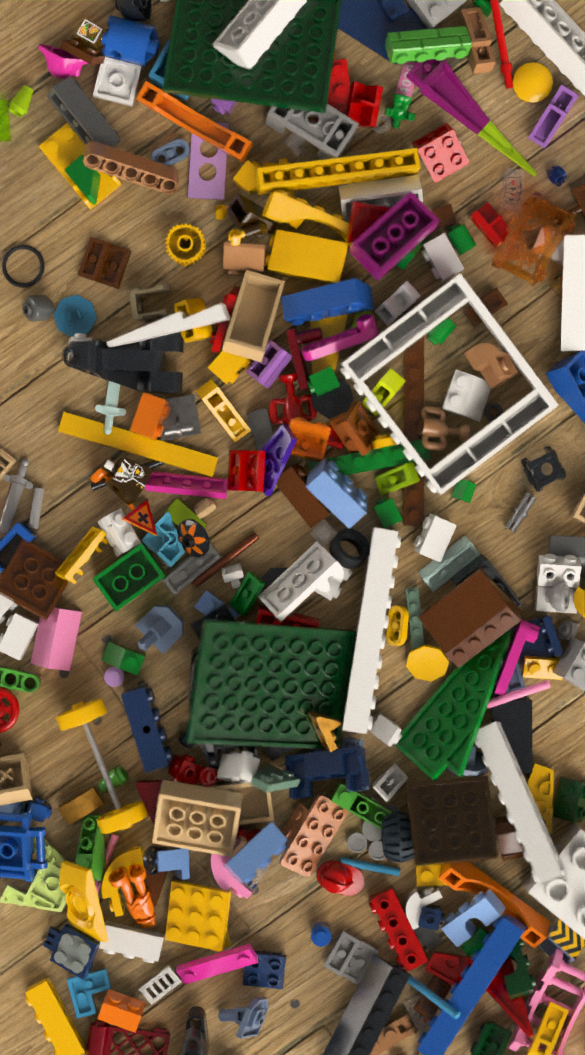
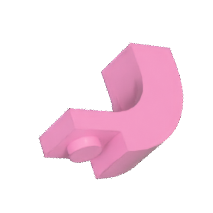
M237 835L234 850L241 842V838ZM211 854V868L218 885L224 890H229L230 887H233L232 891L238 897L242 898L244 896L247 899L252 893V888L246 883L239 884L224 867L230 857Z

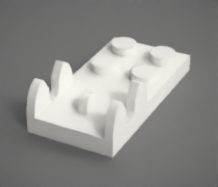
M315 542L258 597L282 621L316 588L323 592L329 591L328 577L333 575L335 578L342 579L344 571L342 566L318 542Z

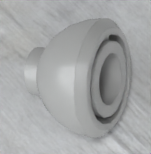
M559 584L550 591H546V603H550L554 609L560 612H565L568 609L570 590L567 584Z

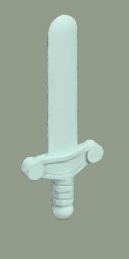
M110 381L108 382L105 406L96 405L95 407L96 412L106 415L104 433L107 435L112 432L111 427L113 426L114 417L126 414L124 408H117L120 385Z

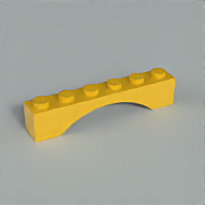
M282 190L270 192L262 216L278 223L296 219L313 220L333 229L347 243L350 223L343 221V216L335 213L329 215L325 213L326 209L316 205L314 208L307 205V201L300 198L295 200L289 198V194Z

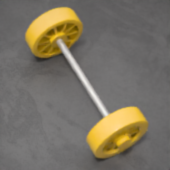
M99 698L87 703H83V701L72 705V709L57 715L55 718L61 731L83 725L116 808L96 820L100 832L107 834L120 829L130 828L132 824L147 817L148 811L144 801H136L121 806L88 724V722L104 715L108 711L103 698Z

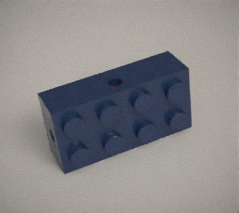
M146 684L124 691L121 694V698L145 773L169 766L173 753L170 745L166 746L167 734L164 726L160 727L159 720L161 715L158 707L154 708L153 701L155 696L152 688H148Z

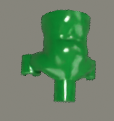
M393 93L392 107H386L384 115H388L393 119L391 127L399 129L402 120H415L416 114L408 111L413 97Z

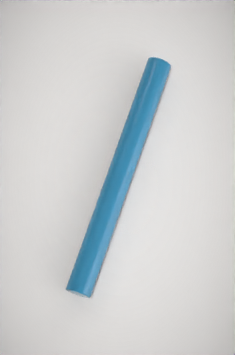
M410 974L407 981L410 985L454 1019L460 1016L458 1010Z

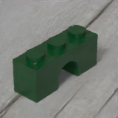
M521 938L507 957L514 960L517 965L514 973L504 976L510 999L534 993L533 987L536 986L533 974L529 975L527 970L530 963L527 954L523 955L521 947H524Z

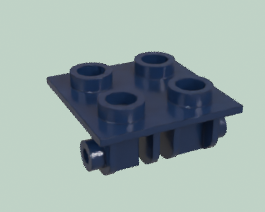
M262 950V953L255 951L258 956V963L244 967L243 985L283 989L286 955H282V952L270 954V951H268V954H264V950Z

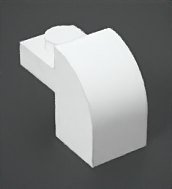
M406 281L374 312L389 326L410 308L421 295Z
M429 887L422 891V895H419L417 889H414L407 896L405 911L413 930L419 927L418 922L421 908L443 898L438 887Z

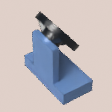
M157 846L148 847L143 857V866L146 873L156 875L158 872L175 870V877L190 879L189 849L174 847L171 850H160ZM149 855H150V860H149V862H150V865H151V866H150V870H149V868H148V856H149Z

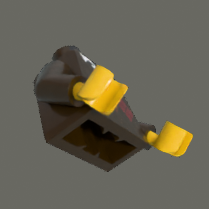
M240 194L235 197L231 204H228L229 206L226 207L219 204L215 207L216 219H225L226 212H229L239 229H232L229 233L228 240H232L231 244L233 246L240 244L241 237L248 238L254 235L262 238L266 232L272 234L276 230V223L262 216L264 208Z

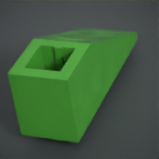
M339 780L330 796L333 803L382 829V819L386 815L393 813L360 791H347L346 783Z
M86 815L83 817L75 864L91 869L94 881H103L106 863L104 834L100 832L96 822L97 818L102 815Z

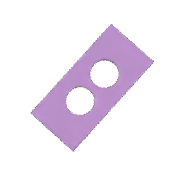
M215 122L229 129V123ZM192 134L188 198L224 200L227 154L218 149L215 156L211 158L204 157L200 152V146L204 140ZM206 163L214 165L217 171L215 178L210 181H205L199 176L200 167Z

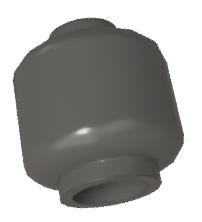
M32 295L25 299L22 311L31 322L46 321L53 314L54 305L46 295Z

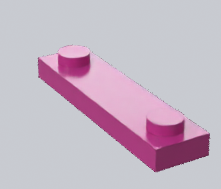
M153 471L145 485V491L226 499L228 479Z
M246 944L177 965L176 972L184 984H189L258 963V956L252 946Z

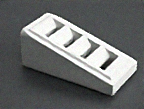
M169 964L140 987L139 991L152 1005L179 985L182 979L174 967ZM167 973L172 978V983L165 976ZM160 978L168 985L166 988L159 981ZM156 983L162 991L158 992L152 984ZM148 987L154 992L155 997H152L146 990Z

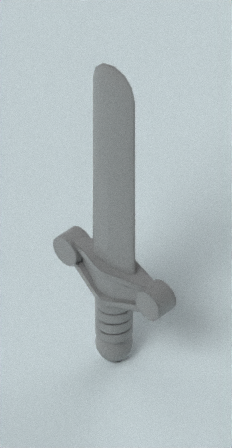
M26 458L22 459L17 475H5L3 478L4 481L10 482L12 485L0 520V532L2 534H6L10 530L23 487L27 489L34 488V484L24 478L27 466L29 465V461Z

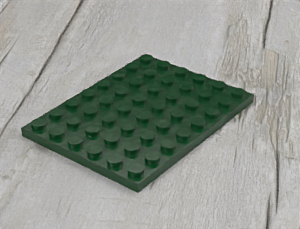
M249 0L176 1L162 88L164 93L326 113L342 0H307L296 12L294 18L287 23L282 32L273 40L270 47L259 57L257 63L250 69L238 66L213 46V43Z
M203 619L185 741L187 743L325 749L319 740L308 712L314 711L325 714L343 722L357 632L347 629ZM342 725L332 730L337 739L335 741L336 746H339Z

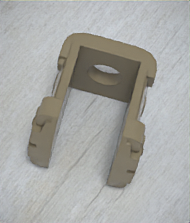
M162 282L157 283L156 287L132 289L130 292V303L133 317L136 320L148 322L149 319H163L175 314L174 311L168 309L144 313L141 296L172 292L170 283Z

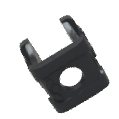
M550 446L544 447L546 454L532 461H529L526 457L521 460L524 473L529 477L530 484L533 485L537 492L542 491L544 486L557 479L560 481L565 479V475H567L559 462L558 455ZM544 463L552 465L553 471L551 474L545 475L542 473L541 467Z

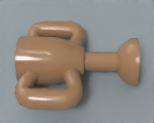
M426 406L421 410L418 436L422 437V445L426 449L443 451L447 447L446 435L458 436V439L464 443L469 439L470 425L463 424L460 428L448 427L445 424L446 413L443 409ZM427 414L440 416V419L429 418ZM428 438H439L441 443L430 442Z

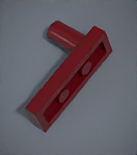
M320 327L299 333L298 329L286 331L300 390L309 389L307 383L310 382L306 362L301 352V344L323 339Z

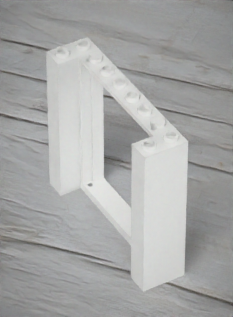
M461 274L453 277L340 364L342 375L346 379L350 378L355 382L353 387L360 396L362 394L365 395L368 399L365 402L372 412L377 411L380 415L378 418L379 422L384 428L389 427L392 431L390 436L397 445L399 443L402 444L405 448L402 452L409 461L414 460L417 464L415 469L420 476L423 477L425 475L427 480L425 484L429 490L440 495L558 406L557 402ZM468 302L533 390L429 469L363 381Z

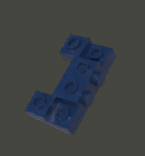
M337 746V749L332 752L312 749L311 753L285 756L286 770L293 772V776L300 779L297 787L289 788V797L292 799L313 797L312 781L346 777V790L349 792L370 790L369 770L366 769L365 748L362 746L348 748Z

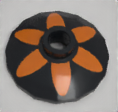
M193 519L182 521L178 526L177 533L183 549L193 557L205 555L210 546L205 528Z

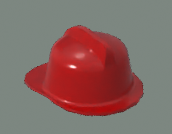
M325 861L317 870L318 882L330 893L351 896L360 892L364 886V877L361 871L339 861Z

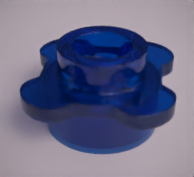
M552 166L551 170H547L548 178L553 184L560 187L561 183L565 182L567 175L562 167Z

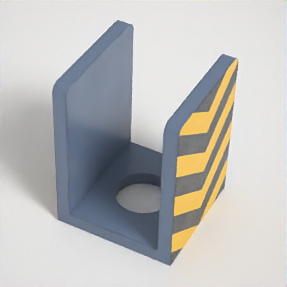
M558 919L554 927L550 925L547 938L538 947L550 957L556 949L562 950L564 952L562 959L565 960L564 963L569 964L576 960L585 945V939L561 919Z

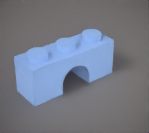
M491 889L484 893L481 891L474 896L472 902L462 904L458 912L448 914L444 918L445 923L441 929L458 947L471 938L476 930L470 918L479 919L487 927L501 917L506 907Z

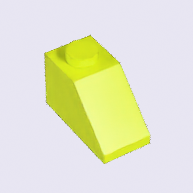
M390 368L371 392L384 408L406 380ZM365 398L361 404L365 408H367L372 414L377 416V411L375 410L372 412L370 410V408L365 403L366 401H368V399Z

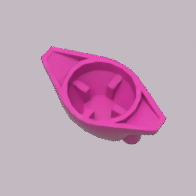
M39 44V49L46 58L49 72L57 78L79 77L82 65L88 64L61 48Z

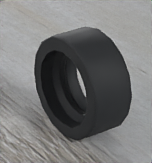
M343 529L330 542L329 551L330 555L342 567L355 569L368 557L370 546L365 536L359 531ZM340 541H347L353 544L358 550L359 557L348 555L342 549Z

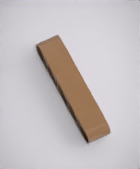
M95 141L88 142L84 146L83 163L90 169L166 194H173L178 190L179 173L173 167Z

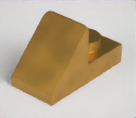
M314 711L308 712L322 746L330 752L336 750L335 741L337 739L332 730L342 725L343 722L332 716Z

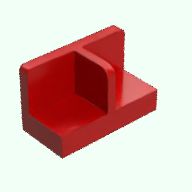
M352 82L346 116L359 123L358 126L361 128H376L383 87L378 85L366 86L359 82Z
M486 203L469 217L495 249L513 234L511 228L502 219L503 216L499 215L489 203Z

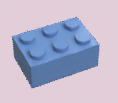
M324 458L308 472L306 488L349 529L367 513L366 493L361 488L357 489L353 485L351 478L346 474L343 475L332 460L328 461Z
M270 822L238 851L224 867L239 884L243 882L247 884L257 875L255 871L258 868L262 870L272 861L270 857L273 854L278 855L287 847L284 843L288 839Z

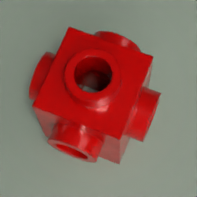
M175 754L174 759L169 764L167 773L174 777L173 781L186 782L196 785L198 773L204 767L197 763L195 758L190 755L184 754L182 757Z

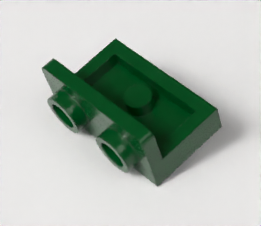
M566 777L560 778L553 817L574 823L582 822L585 818V782Z
M493 1021L483 1023L478 1032L480 1036L470 1049L471 1055H503L513 1032Z

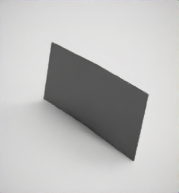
M422 927L414 929L417 937L430 951L442 940L432 929Z

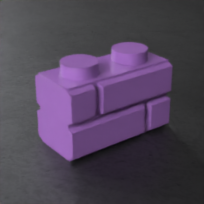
M270 339L267 343L262 362L254 360L246 373L269 389L292 359V355Z

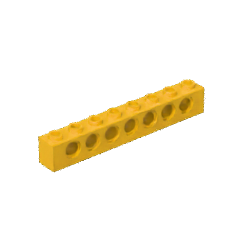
M414 148L257 168L254 176L257 194L263 195L274 191L277 192V190L287 192L417 175L421 167L418 150Z

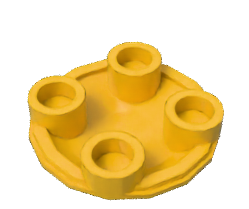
M526 63L519 67L514 74L513 87L516 96L520 100L531 103L539 102L546 99L552 90V74L548 68L540 63Z

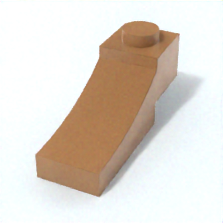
M481 8L461 9V21L463 26L467 27L468 36H470L472 42L469 55L467 56L472 73L492 72L496 61L490 47L492 39Z

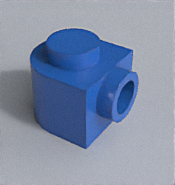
M34 797V800H29L26 812L32 814V820L44 822L46 818H50L53 807L45 804L46 800Z

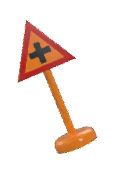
M100 468L90 477V480L93 483H97L103 478L107 479L109 473ZM148 499L137 508L133 504L127 505L132 512L122 518V520L157 536Z

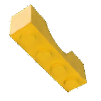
M247 160L233 178V182L248 194L257 191L254 175L257 168H262V166L255 161L251 163ZM287 191L288 197L295 200L296 197L293 196L295 192ZM296 219L285 223L297 232L306 220Z

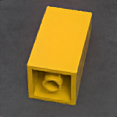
M278 229L276 234L271 235L269 246H273L271 254L267 253L265 266H268L269 272L324 285L340 282L348 243Z

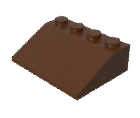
M479 568L421 613L419 619L445 655L459 668L520 622L521 612L519 607Z

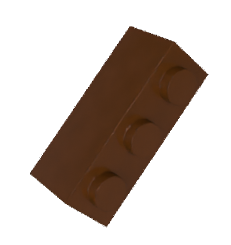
M295 463L280 475L276 485L309 527L312 528L329 515L331 511L306 488L307 472L301 465Z

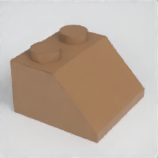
M224 242L223 270L227 271V275L238 276L239 272L245 273L246 270L264 274L265 245L240 243L237 246H233L231 242Z

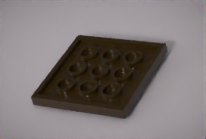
M488 776L406 784L415 867L498 858Z

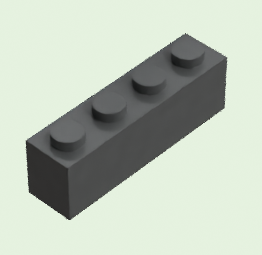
M71 76L52 87L47 96L84 144L95 141L114 148L117 147L121 141L118 133L111 128L104 115L96 109L92 100L84 94L80 85Z

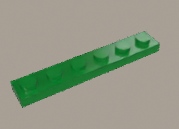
M421 440L409 442L422 460L431 459L430 450L423 447ZM402 444L372 449L363 456L358 452L327 459L328 461L332 460L343 475L414 462L413 459L409 461L402 451L405 448ZM320 461L308 462L309 471Z

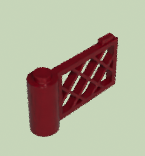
M95 1019V1022L90 1023L85 1055H110L115 1050H118L121 1055H125L119 1047L127 1041L134 1047V1050L128 1055H134L136 1052L139 1055H143L140 1049L148 1043L155 1051L151 1055H161L160 1052L162 1050L163 1055H167L170 1033H167V1029L155 1027L154 1031L137 1029L135 1033ZM114 1031L122 1032L126 1037L118 1045L113 1040ZM137 1034L143 1035L146 1039L138 1047L131 1040ZM156 1037L165 1038L164 1045L158 1050L151 1042Z

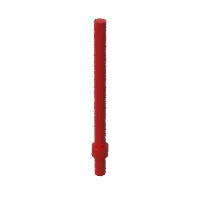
M490 0L501 60L499 65L500 71L504 76L505 88L509 89L513 88L511 75L513 69L512 63L509 62L499 1Z

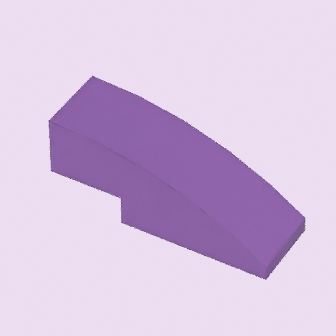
M562 83L528 138L541 147L546 148L579 94Z

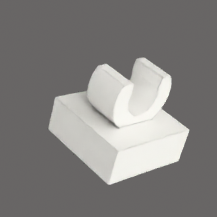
M241 563L221 569L224 582L231 581L233 589L240 586L239 579L244 577Z

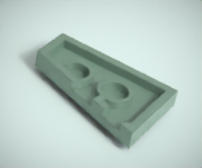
M267 763L252 777L250 785L265 792H272L297 787L300 779L293 776L294 773L291 771L281 770Z

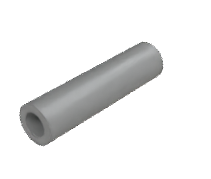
M34 487L29 528H39L44 489Z

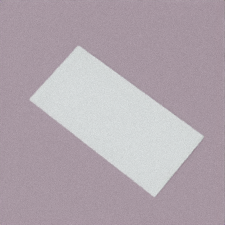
M585 235L564 236L561 351L585 350Z

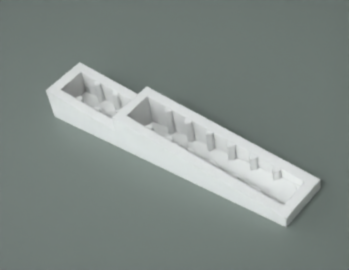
M221 303L187 317L185 312L180 311L107 342L108 347H118L231 320L226 305Z

